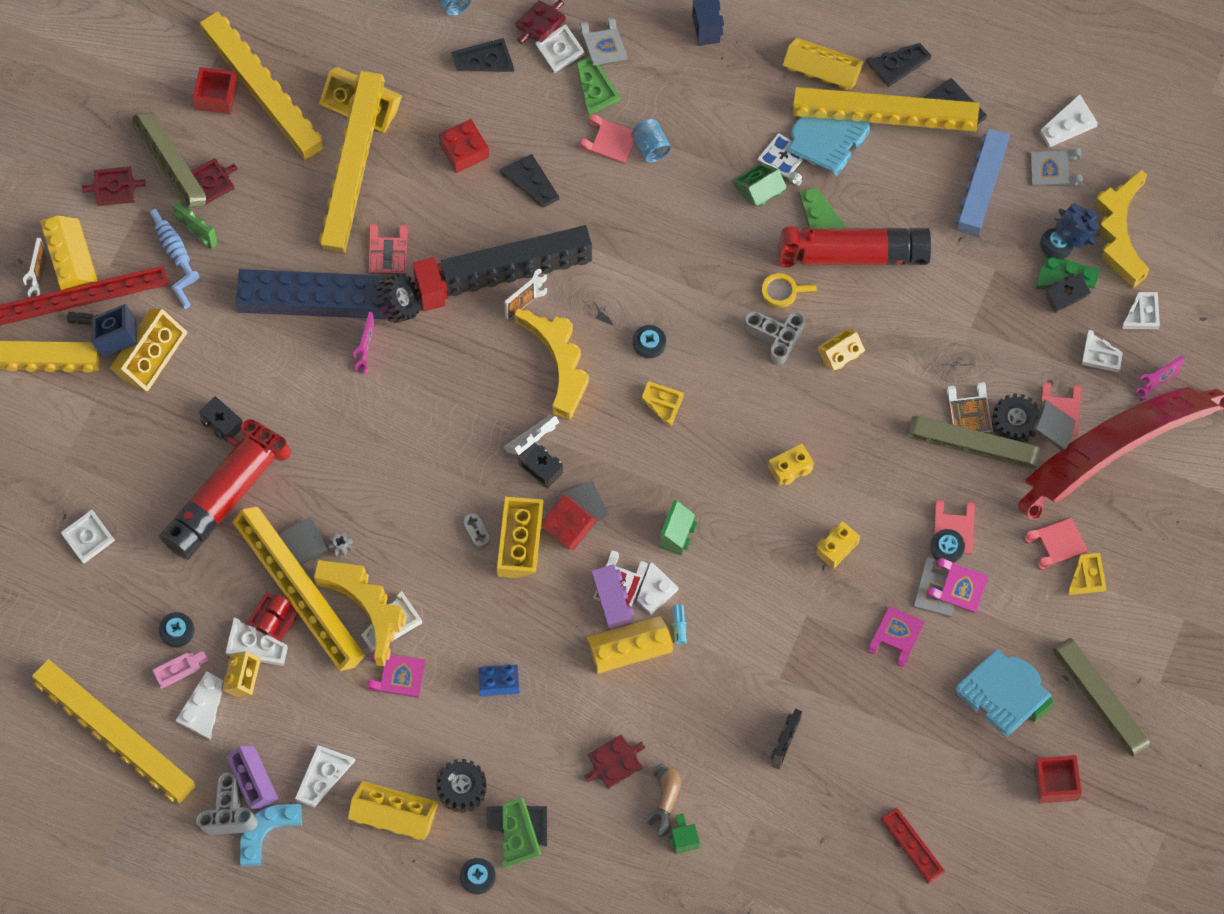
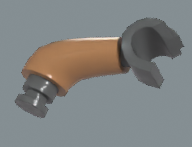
M660 763L653 771V775L658 776L662 786L658 810L651 812L645 820L650 826L655 821L662 820L657 829L659 837H663L671 830V822L667 815L670 816L681 788V777L675 768L669 769L663 763Z

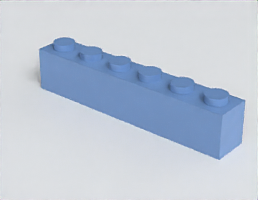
M990 128L987 135L983 134L980 144L983 145L982 150L978 149L975 159L978 161L977 166L973 165L970 175L973 176V180L968 181L966 187L968 195L967 197L963 196L960 206L963 207L962 213L958 212L955 223H959L958 231L979 236L1010 134Z

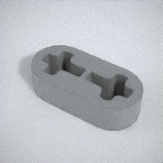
M472 513L465 516L464 528L472 544L478 549L486 548L489 545L490 539L480 517ZM470 520L475 522L476 529H474L472 525H469ZM478 533L480 534L481 538H484L483 543H481V541H477Z

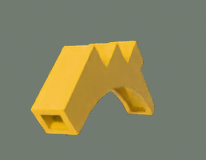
M1143 170L1137 174H1132L1127 180L1128 182L1125 185H1119L1115 191L1111 187L1107 191H1101L1096 197L1097 202L1095 205L1106 216L1099 223L1098 233L1109 242L1102 249L1101 259L1133 288L1146 278L1149 270L1131 244L1126 223L1128 205L1134 194L1145 183L1147 177Z
M517 309L515 323L536 335L548 348L555 361L559 384L552 406L553 414L570 421L589 383V375L581 369H575L581 357V349L573 343L567 344L573 332V323L566 318L556 316L553 322H550L546 317H538L528 310Z
M318 560L314 576L316 585L332 589L347 596L367 614L375 630L376 647L374 658L376 665L385 667L386 660L390 658V642H393L395 632H400L401 626H404L406 622V614L403 613L402 606L386 604L387 594H385L383 586L367 584L368 574L364 566Z

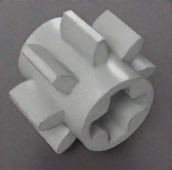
M336 532L334 538H329L332 544L329 546L330 551L335 550L336 557L338 555L346 557V553L352 551L350 546L353 543L352 538L347 539L346 533L338 534Z

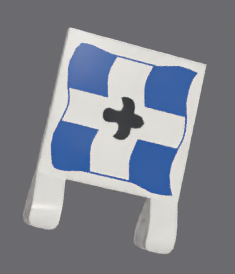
M778 133L757 160L760 163H765L779 169L782 176L786 177L794 185L799 186L802 183V176L794 172V170L803 161V158L786 151L792 141Z

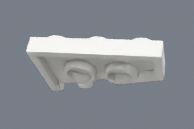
M549 415L503 447L507 453L519 455L534 442L538 441L545 433L556 428L555 425L559 421L556 416Z
M401 591L397 595V599L392 604H389L402 606L403 613L406 614L405 625L401 626L400 632H395L394 640L422 624V619ZM371 624L361 636L368 648L373 652L376 647V638L373 624Z

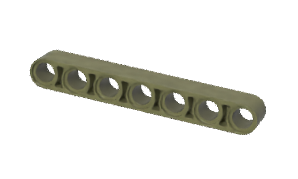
M153 113L135 114L132 118V125L184 208L204 206L206 203L204 191Z
M912 416L907 433L908 437L915 440L1030 469L1036 468L1040 452L1039 447L920 416Z
M1068 638L1054 647L1053 652L1059 662L1129 755L1134 757L1148 748L1150 742L1075 641L1072 638Z

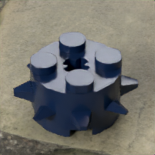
M1075 203L1071 204L1067 210L1062 208L1058 210L1061 218L1054 219L1057 221L1055 229L1058 235L1061 233L1067 239L1065 241L1067 244L1077 248L1087 244L1093 246L1096 244L1093 236H1099L1100 234L1097 233L1099 229V223L1096 219L1097 214L1093 210H1087Z

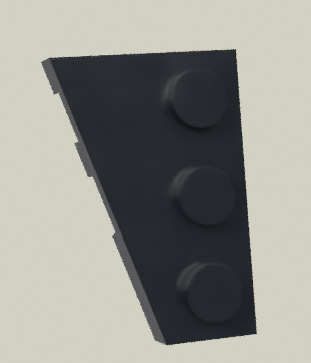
M504 38L451 52L457 71L514 72V66Z
M921 43L900 48L896 52H886L879 57L866 58V63L887 87H890L929 61L932 55Z
M952 78L923 97L974 102ZM980 107L977 125L987 118L986 113Z
M533 154L500 169L501 175L509 178L516 187H520L525 191L526 195L542 208L559 200V195Z
M795 708L793 714L789 713L785 723L787 728L781 732L778 739L780 743L777 749L774 748L771 755L773 760L772 767L780 770L802 718L803 711Z
M487 806V828L504 833L503 806ZM526 806L538 844L547 847V806Z

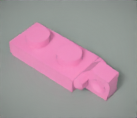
M204 651L195 655L193 652L190 654L185 653L153 669L152 672L160 688L163 689L197 672L200 669V665L206 663L208 659Z

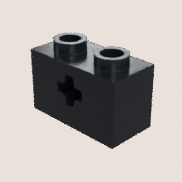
M1072 273L1064 278V282L1060 284L1054 282L1048 286L1045 295L1055 313L1090 295L1091 291L1081 273L1077 275ZM1064 289H1066V290L1070 289V290H1071V292H1070L1069 294H1068V293H1065V294L1063 293Z
M216 396L199 411L201 423L207 428L211 427L214 430V434L220 440L224 439L227 442L229 436L233 438L241 431L242 419Z
M535 442L519 457V466L547 489L563 474V463L557 457H552L544 446H538Z

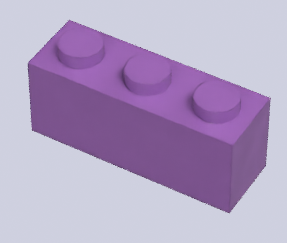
M612 564L592 570L593 580L608 629L631 624V617L634 615L631 605L627 606L625 601L628 598L625 587L621 588L619 582L622 581L620 569L616 570L615 565Z
M239 746L226 756L249 809L266 808L278 799L255 746Z

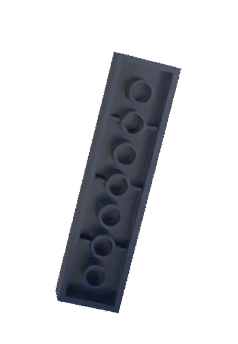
M239 269L236 293L237 312L366 319L369 312H373V319H388V317L384 318L383 311L380 312V304L377 305L378 297H376V292L378 290H376V287L379 285L380 280L389 276Z

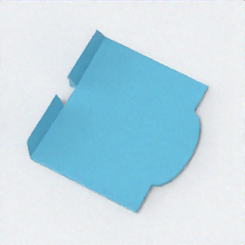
M800 117L792 128L791 137L793 141L786 151L832 171L838 176L851 159L849 148L852 144L856 150L859 148L870 132V125L868 121L856 122L845 119Z
M997 648L956 685V695L977 713L980 706L988 712L985 720L1006 738L1052 696L1051 693L1040 685V675L1029 663L1018 657L1008 658Z

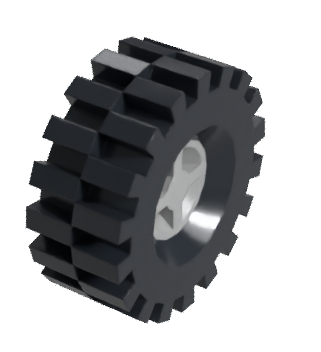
M404 273L383 278L376 287V290H378L376 292V297H378L377 305L380 304L379 310L384 312L383 316L384 318L388 317L389 322L400 323L415 318L416 314L420 312L418 309L421 307V303H419L421 296H418L419 289L415 288L416 283L414 281L411 282L412 278L410 276L406 277Z
M1014 393L1011 398L1009 395H1006L1004 400L1001 398L998 404L995 405L991 423L992 426L994 425V433L998 432L997 436L999 437L1003 436L1004 438L1023 443L1024 440L1030 441L1031 437L1034 438L1036 432L1032 429L1038 419L1036 416L1039 411L1037 409L1038 404L1036 402L1032 404V398L1025 399L1024 394H1021V397H1017V393Z
M458 759L453 760V764L448 762L446 768L442 767L440 775L438 774L437 793L441 803H445V807L448 809L450 807L453 808L454 812L461 810V813H465V809L474 810L475 805L477 807L481 805L480 801H484L485 793H487L484 771H481L479 765L475 766V763L471 760L470 763H467L466 759H462V762H458Z

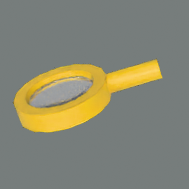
M783 273L770 275L762 284L763 300L774 308L789 306L794 302L797 293L817 291L816 284L796 285L790 276Z

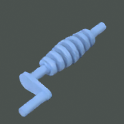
M154 209L150 214L156 223L155 231L160 239L162 248L175 265L182 267L186 274L171 289L175 292L183 308L187 309L190 307V303L182 289L197 281L200 276L197 271H192L188 264L190 258L180 236H178L167 220H162L158 211Z

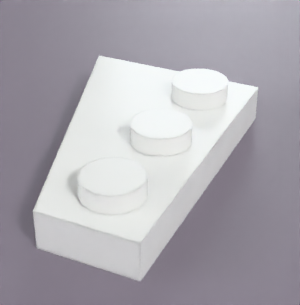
M1078 95L1041 129L1040 134L1047 146L1052 147L1097 127L1098 123L1081 95Z
M234 617L225 652L226 656L231 657L233 653L247 651L261 658L260 662L284 666L288 650L286 644L257 631L254 627L248 626Z
M206 671L177 717L176 723L210 741L224 680Z
M318 745L295 801L314 808L355 762V758Z

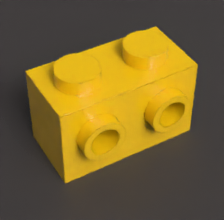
M849 328L817 347L825 366L833 370L841 369L845 363L858 358L865 351L857 332Z
M800 444L770 459L768 468L779 486L783 484L788 485L795 478L811 473L814 461L804 445Z
M844 522L839 526L835 525L830 530V535L826 539L822 538L816 545V555L833 570L859 544L860 535Z
M247 651L231 654L222 691L235 697L252 695L261 658Z

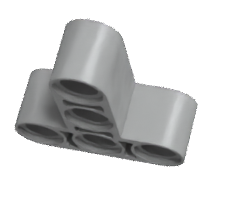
M753 311L746 315L745 330L750 335L772 344L770 361L774 365L781 366L787 361L803 332L805 320L801 313L793 312L788 316L786 322L782 324ZM754 321L758 324L752 325L749 322ZM797 322L800 325L795 326L792 323ZM772 329L775 332L769 333L766 330ZM789 337L791 338V340L786 341L783 338ZM776 352H780V353H782L783 355H782V356H777V355H775V353H776Z
M223 773L218 779L216 810L203 811L196 818L197 825L206 835L251 832L257 827L258 820L248 808H240L241 789L232 773Z

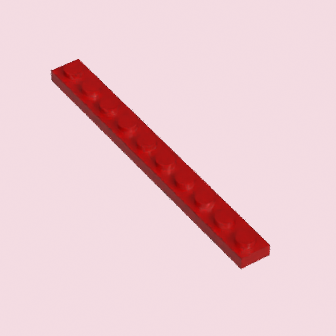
M164 265L1 304L0 326L167 286L169 284Z

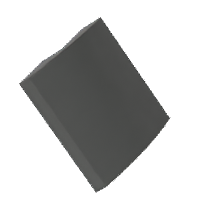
M1045 399L1036 415L1038 419L1032 430L1061 451L1066 450L1073 433L1075 420Z
M593 481L556 496L557 501L563 494L570 496L598 521L609 515Z
M311 517L279 534V537L300 566L311 559L316 560L330 550Z

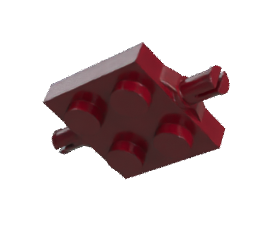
M538 0L515 22L516 28L523 31V34L517 38V41L523 45L528 38H532L542 43L566 20L565 14L558 11L564 5V2L558 0L553 6H550Z
M214 158L191 171L205 193V205L235 189L229 179V174L238 170L235 163L224 168Z
M131 166L94 170L95 178L93 184L82 185L83 193L94 192L97 206L133 203L135 187H146V180H134Z
M621 734L592 751L587 756L593 764V771L584 775L585 779H587L586 781L589 783L591 780L599 777L607 788L610 789L640 771L642 766L637 759L636 753L645 749V745L640 741L631 747Z

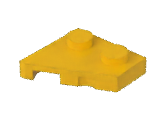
M648 381L642 395V401L664 423L672 427L684 393Z
M1100 553L1082 554L1079 558L1068 595L1105 592L1107 588Z

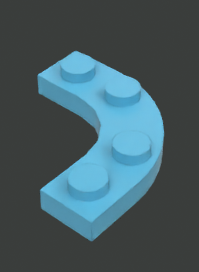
M301 804L274 805L254 815L258 820L257 827L251 832L242 833L241 866H261L262 841L267 832L273 828L302 826Z

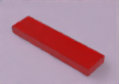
M897 807L881 817V822L927 883H930L945 872Z

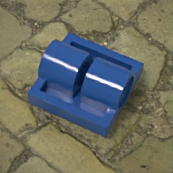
M517 664L478 667L480 697L520 694Z

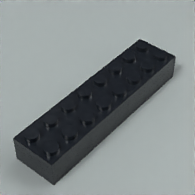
M583 225L440 260L442 278L446 282L447 296H458L467 291L474 292L480 288L495 287L504 282L512 283L517 279L532 278L537 269H541L543 274H548L554 270H565L578 264L585 265L592 261V242L587 226Z

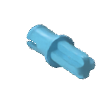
M674 605L672 608L674 643L680 645L684 642L686 644L687 623L684 617L683 605Z

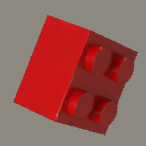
M199 67L192 98L194 109L231 114L238 84L236 72Z
M472 119L439 133V145L456 173L489 158V147Z
M435 257L413 262L414 279L419 289V296H421L420 301L423 311L444 307L445 299H448L446 282L442 278L440 263H436Z
M563 494L544 517L541 526L567 548L575 550L598 519L570 496Z
M1077 755L1037 758L1034 770L1039 803L1079 801L1082 791Z

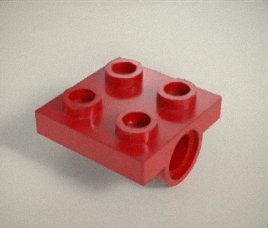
M266 591L246 622V625H250L257 631L282 642L299 614L285 597L279 594L272 595Z

